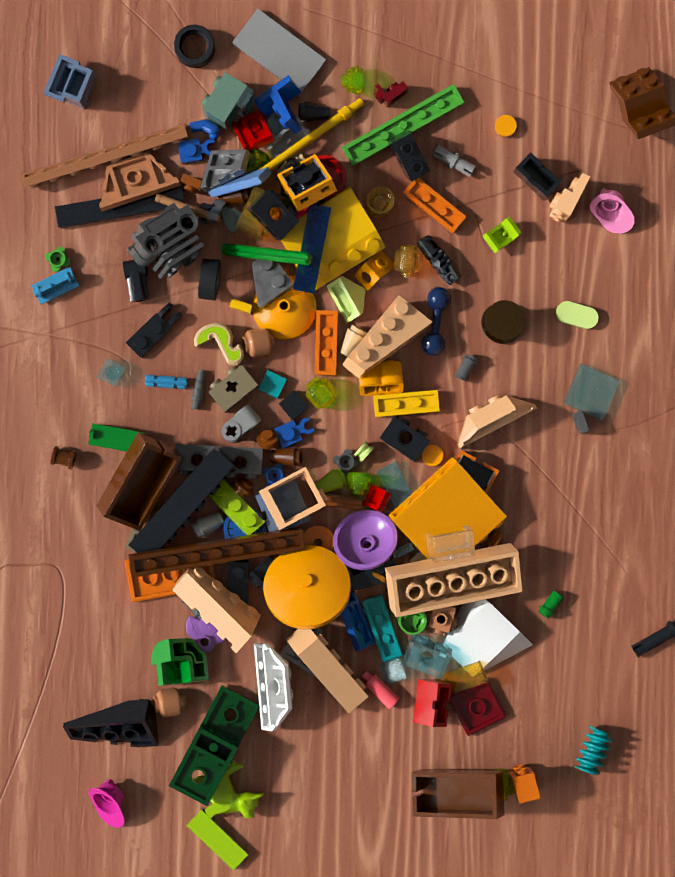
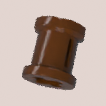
M55 446L50 464L68 466V469L72 470L77 451L73 450L70 452Z

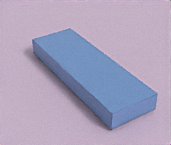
M269 167L248 172L208 192L214 198L262 184L271 175Z

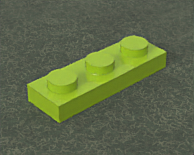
M224 479L218 483L221 487L213 496L208 494L210 499L246 535L255 534L265 525V521Z

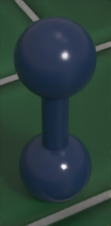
M435 287L427 295L428 305L433 309L431 332L423 337L421 347L429 356L440 355L445 349V339L439 334L442 310H445L450 305L451 295L444 287Z

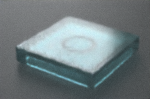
M580 364L563 404L579 411L582 410V412L603 421L620 381Z

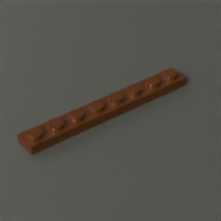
M294 527L129 554V562L133 578L305 550L302 527Z

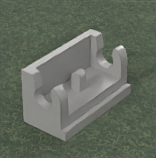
M298 117L296 119L302 129L300 132L294 134L289 128L287 130L283 129L274 137L275 141L265 145L266 150L273 158H276L311 133L309 129L303 126L302 121Z

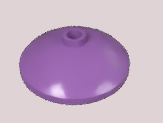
M361 510L348 515L339 523L333 537L336 555L345 565L357 570H370L383 565L392 557L398 543V534L394 523L385 514L374 510ZM368 544L371 545L370 548H364Z

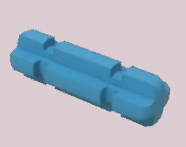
M146 375L145 385L149 387L157 385V387L187 388L188 380L185 377L176 378L174 376L160 375L158 377Z

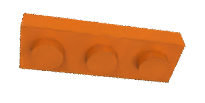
M420 178L412 181L403 192V195L451 234L455 232L466 218L463 213Z
M316 310L315 375L336 376L338 311Z

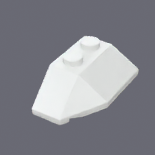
M254 643L261 730L276 731L293 707V690L291 689L290 681L291 669L289 662L268 643Z

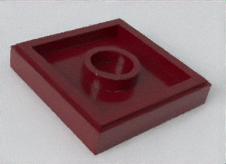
M487 678L452 694L450 697V702L467 736L506 717Z

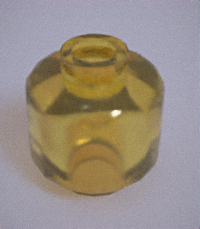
M400 245V249H397L394 253V269L401 272L403 277H413L414 273L422 269V251L417 249L416 245Z

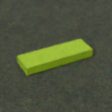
M203 809L187 824L233 871L248 856L249 853L214 819H208Z

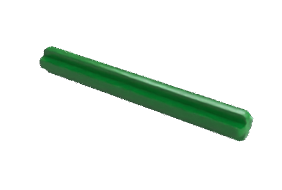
M224 243L221 253L227 256L310 265L312 254L308 252Z

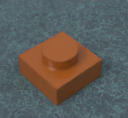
M183 173L180 180L181 184L184 185L183 189L194 194L196 191L202 193L203 189L200 188L202 181Z

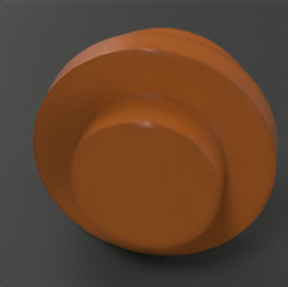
M264 430L257 435V443L262 449H272L277 444L278 435L273 430Z
M237 478L235 480L233 489L238 495L246 498L253 493V485L249 480L245 478Z

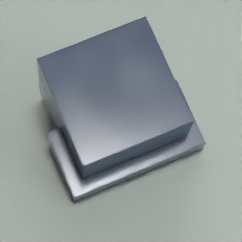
M59 54L43 94L62 103L67 102L85 109L97 77L93 70L81 66L79 61Z

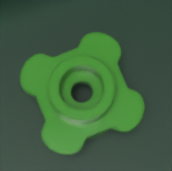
M57 247L56 250L51 253L48 252L45 256L46 260L51 264V270L54 272H58L60 268L69 266L71 260L66 257L63 247Z

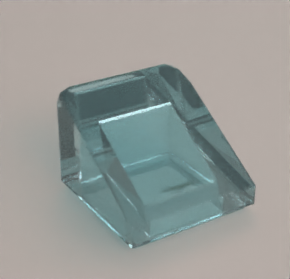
M400 657L380 663L386 684L407 678Z

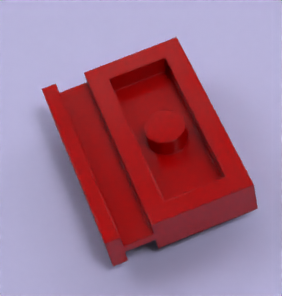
M259 109L240 118V122L236 124L234 122L231 123L243 148L248 152L252 149L257 150L275 141Z

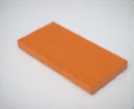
M129 559L124 560L132 602L175 595L176 593L173 591V588L178 579L187 570L182 569L132 578ZM213 565L200 566L209 576L216 580Z

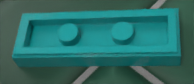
M380 594L363 600L362 604L382 661L386 662L403 656L383 595Z

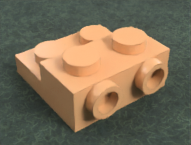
M584 173L579 178L575 176L568 189L565 188L561 193L557 192L549 206L552 208L549 215L551 219L557 222H561V220L565 222L570 217L590 176Z

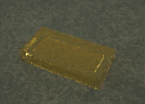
M480 660L439 675L442 682L452 684L451 694L488 681Z

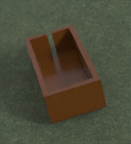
M138 432L96 505L103 517L140 531L182 459L175 447L159 440L156 441L154 438Z
M419 769L412 772V792L423 790V793L412 797L413 816L498 819L505 815L503 771Z

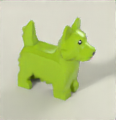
M236 761L231 765L229 764L211 799L213 804L205 809L208 819L216 814L241 812L244 818L255 817V809L259 805L258 798L262 797L264 793H237L229 777L232 773L244 768L243 764H237ZM202 774L193 779L201 782L205 779V775Z

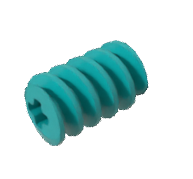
M590 725L589 728L593 731V734L586 733L590 742L583 741L582 743L587 747V750H579L584 757H576L580 766H573L589 774L600 775L601 772L596 767H603L604 763L599 759L607 758L603 751H609L610 747L606 742L612 743L614 740L609 736L608 732Z

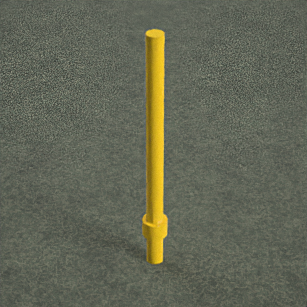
M359 98L349 106L342 107L338 110V114L260 169L269 167L271 172L338 123L351 118L352 113L364 106V102Z

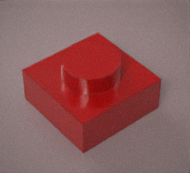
M372 485L363 504L383 513L391 493Z

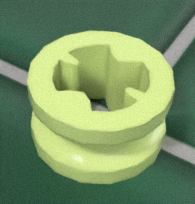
M365 441L354 456H359L362 462L374 447L368 446V442Z

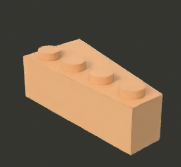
M398 295L349 354L343 366L356 377L361 378L386 358L392 356L400 348L424 333L432 324V321Z
M188 568L173 588V591L192 610L197 609L200 612L201 619L206 624L212 623L219 630L217 635L222 640L227 638L233 644L231 649L235 653L252 636L261 614L254 607L242 601L237 594L226 589L220 581L209 576L203 568Z
M297 629L286 639L300 659L348 713L368 698V695L364 692L366 686L359 678L353 679L351 675L354 672L346 663L343 666L339 662L341 657L334 649L329 651L326 647L329 643L321 634L317 636L311 629Z

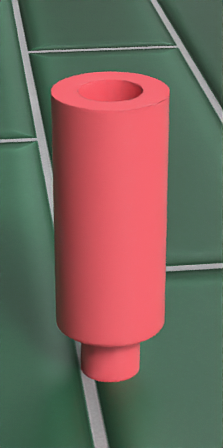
M366 670L361 675L366 681L364 685L388 709L399 700V697L376 674L371 675Z

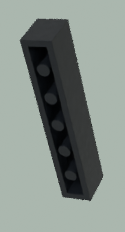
M215 446L131 540L129 546L139 553L162 549L161 547L166 542L170 544L178 535L175 531L180 526L184 528L191 521V513L194 510L199 512L206 504L204 499L207 495L211 494L213 496L221 487L218 483L223 478L227 480L233 474L235 469L232 467L236 462Z

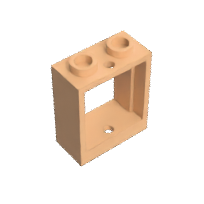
M304 467L259 491L279 530L326 506L324 501L328 499L322 488L317 489L314 483L317 481V478L312 469L307 470ZM304 474L318 504L285 521L270 492Z

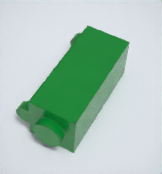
M92 423L88 445L127 452L138 432Z

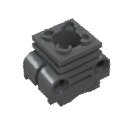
M172 203L160 215L148 218L138 225L137 231L131 235L135 244L128 247L127 251L140 266L147 267L158 261L153 268L154 272L163 268L158 275L159 279L165 276L170 278L178 272L177 269L183 265L185 267L196 261L195 258L201 255L199 251L204 247L203 243L201 242L193 247L199 237L196 235L189 239L199 225L197 216L188 204L179 209L175 203Z

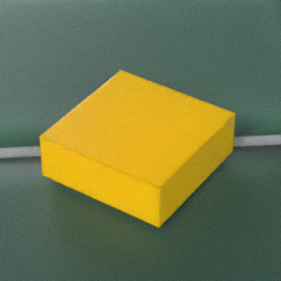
M233 299L229 306L230 309L249 315L252 314L253 306L251 304Z

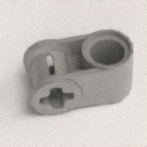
M247 404L223 425L222 435L226 441L236 442L263 420ZM229 427L231 429L237 428L235 437L232 435L226 436Z

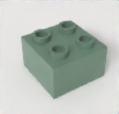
M225 72L222 77H217L213 84L215 89L211 95H206L201 105L203 106L202 110L205 118L227 131L247 100L249 91L246 84Z

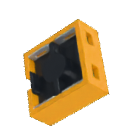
M316 154L301 161L300 165L295 168L290 167L277 174L282 187L298 212L337 191L331 176Z

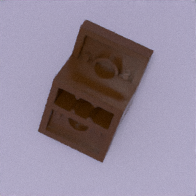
M649 67L641 68L635 73L620 76L616 80L609 82L611 91L619 100L622 119L637 139L675 126V114L669 108L665 85Z

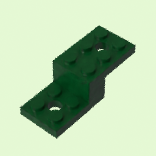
M221 685L169 787L208 806L255 716L259 704ZM232 708L236 711L237 717L234 720H228L225 717L224 713L227 709ZM196 770L202 771L205 779L201 782L195 781L192 777L193 772Z

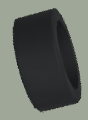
M196 24L187 25L176 34L174 51L179 61L185 66L200 68L207 65L213 58L215 43L210 31L205 27ZM191 34L201 35L207 42V50L200 58H189L182 51L183 40Z
M203 258L198 285L199 299L216 301L221 273L220 260Z

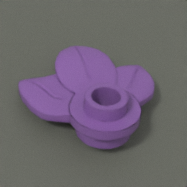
M192 616L188 617L186 622L187 634L194 639V642L198 644L202 651L204 650L205 653L209 652L214 648L215 644L224 641L217 635L219 630L212 623L206 624L202 619L199 621ZM202 638L208 639L209 643L207 646L201 644Z

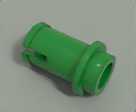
M553 590L545 603L539 606L538 612L547 619L550 616L553 617V612L564 598Z

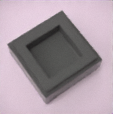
M582 410L573 413L572 418L578 433L590 431Z

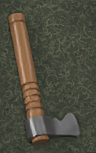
M159 193L155 197V202L167 206L175 203L181 209L187 205V203ZM215 199V207H212L211 211L188 205L196 216L206 219L207 222L217 224L220 222V214L226 205V201Z

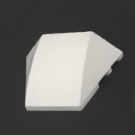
M485 599L461 605L456 616L459 617L457 627L447 634L442 647L472 676H475L529 648L533 644Z

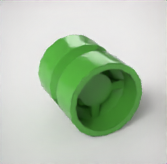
M421 612L398 617V623L406 634L415 635L424 630L427 619L425 613Z

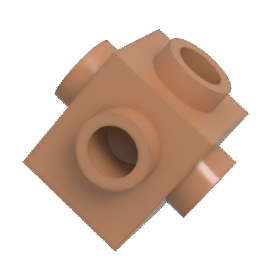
M450 606L428 611L426 619L429 621L428 627L433 628L432 632L444 636L445 632L450 633L452 629L455 630L459 617H456L458 607ZM441 615L445 617L444 623L440 621Z

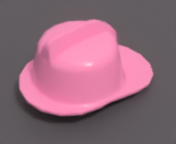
M603 188L600 194L592 199L590 210L608 231L621 234L628 232L633 227L634 215L626 205L621 193L616 190Z

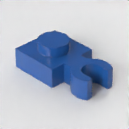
M198 138L178 143L181 163L187 164L203 161L202 155L210 156L211 151L208 150V146L215 144V140L208 139L204 144H200Z
M310 418L302 419L297 426L293 420L274 428L282 448L301 441L300 434H311L315 431L314 428L310 430L304 428V424L310 421Z

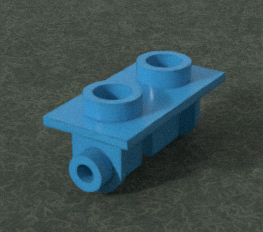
M68 267L31 286L35 297L38 298L42 305L78 287L79 284L71 267Z

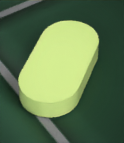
M564 301L556 308V317L562 323L583 329H591L598 322V313L591 307Z

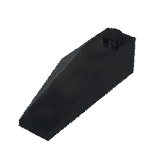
M149 699L126 701L63 724V728L70 740L97 742L101 739L110 741L112 745H118V742L131 743L130 747L158 746L159 744L156 713Z

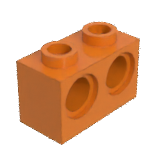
M520 764L514 766L513 770L508 771L514 795L519 804L540 799L535 775L530 766Z

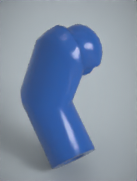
M204 119L190 122L192 133L205 131L209 133L210 139H218L220 137V127L211 120Z

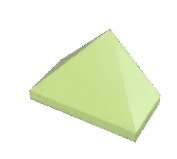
M343 276L327 285L346 323L363 314L365 288Z

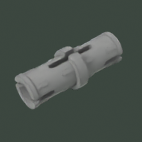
M440 144L432 155L448 164L450 169L455 168L467 175V177H470L476 167L475 164L460 157L459 153L456 152L455 154Z

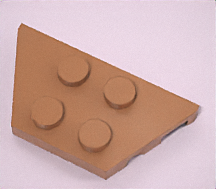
M149 152L107 165L105 172L106 180L103 183V195L99 206L101 212L178 187L180 183L178 178H174L161 163H158Z

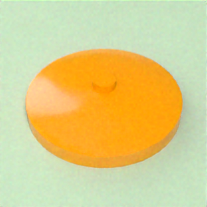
M305 545V550L282 553L271 563L264 578L263 590L268 608L279 621L297 629H315L332 622L343 612L350 598L351 581L346 565L335 553L320 546Z

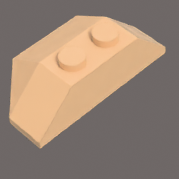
M500 394L489 399L490 404L482 408L481 404L469 409L471 414L465 418L457 444L458 448L460 449L537 409L536 405L507 395L501 398Z

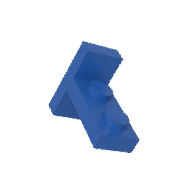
M289 75L254 99L256 106L267 117L274 112L281 116L279 121L286 130L289 128L294 134L302 130L288 103L299 95L301 90Z

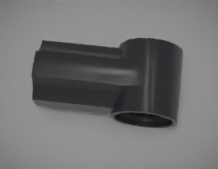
M134 259L123 261L125 279L128 281L131 302L150 300L146 277H148L147 267L138 265Z

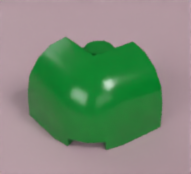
M166 639L156 644L151 656V665H156L158 686L181 685L209 680L205 651L200 649L198 644L193 641L194 639Z

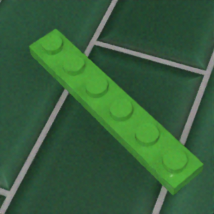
M453 84L342 147V150L351 166L354 167L389 147L390 145L387 140L405 130L412 134L462 106L464 101Z

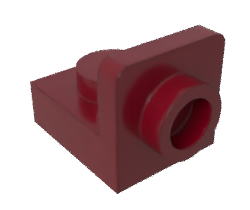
M404 81L399 84L395 82L389 86L387 93L384 92L379 84L375 85L374 89L376 100L380 104L384 103L386 107H389L408 93V87Z

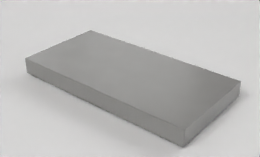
M259 9L255 11L232 42L235 47L278 79L282 80L289 75L301 90L300 95L326 62L325 58Z

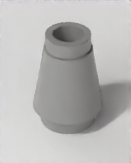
M220 513L195 519L191 526L198 539L202 537L205 539L221 527L224 521Z

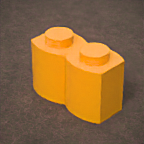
M387 360L359 378L360 395L375 396L379 394L402 393L403 375L401 362Z

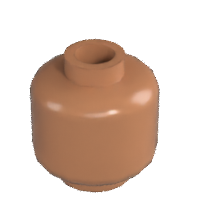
M265 328L248 330L245 336L242 337L244 353H248L253 358L269 355L272 347L275 346L273 334H269Z
M177 688L159 690L156 696H153L154 712L158 713L162 718L180 715L182 708L186 707L184 694L180 695Z

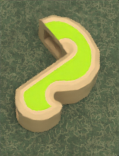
M216 322L200 328L194 338L196 348L216 339L229 365H240L245 357L243 348L239 344L233 347V334L225 324Z

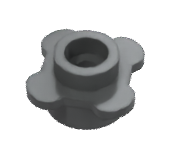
M349 449L344 450V453L340 456L333 458L334 464L338 465L344 475L350 469L357 468L359 462L353 458L352 451Z

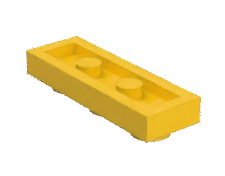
M438 390L373 396L375 417L440 411Z

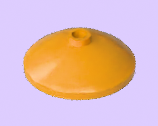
M293 276L288 277L295 286L261 310L259 308L256 293L253 298L252 311L259 328L267 329L269 334H273L276 339L287 340L302 335L310 328L315 319L316 300L313 292L305 282ZM282 302H286L288 304V308L286 310H282L280 308V304Z

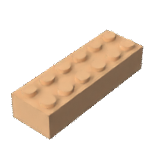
M511 543L385 568L390 609L396 617L522 592L519 552Z

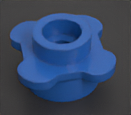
M275 464L272 468L266 467L263 469V475L267 479V486L286 477L283 474V466L281 464Z

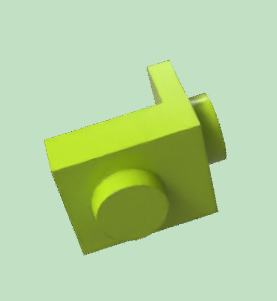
M507 217L496 227L485 233L483 238L493 252L496 253L513 242L522 233L511 217Z

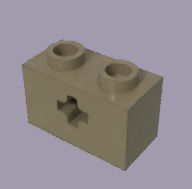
M237 365L233 366L226 372L228 376L221 381L219 378L210 385L211 390L208 393L225 413L259 387L242 365L240 367ZM237 382V391L228 392V383L235 384Z

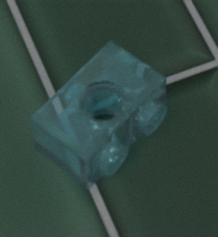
M411 635L401 664L442 679L451 659L452 649L443 642L436 643L429 640L425 635ZM430 652L433 654V656L426 657L423 655V653Z

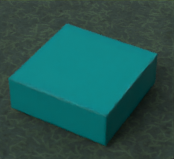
M267 370L258 390L278 399L287 379Z

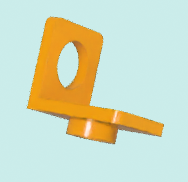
M379 251L361 266L354 274V277L366 290H370L381 277L395 267V264L383 251ZM363 272H366L370 275L371 282H367L364 280L362 276Z

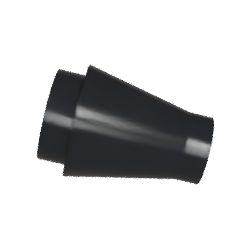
M307 101L299 103L298 118L304 123L324 119L329 120L330 107Z

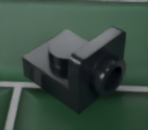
M270 555L249 573L252 576L250 581L257 589L263 588L266 572L274 561Z

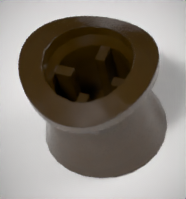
M501 300L495 302L482 315V330L491 341L498 344H509L515 341L524 330L525 314L520 306L512 301Z

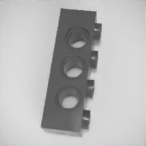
M176 444V450L182 457L176 470H180V475H190L196 468L192 463V458L196 454H200L204 459L215 446ZM217 446L234 462L240 456L247 460V465L243 469H238L234 465L232 468L235 471L230 477L236 478V473L245 474L244 478L257 479L258 474L262 475L264 449Z

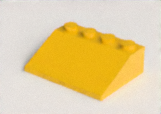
M351 187L298 218L299 223L281 240L286 250L312 254L310 265L295 264L304 282L312 292L386 247Z

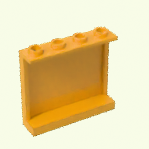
M453 457L388 515L427 559L472 551L475 545L486 540L488 534L493 529L500 527L507 517Z

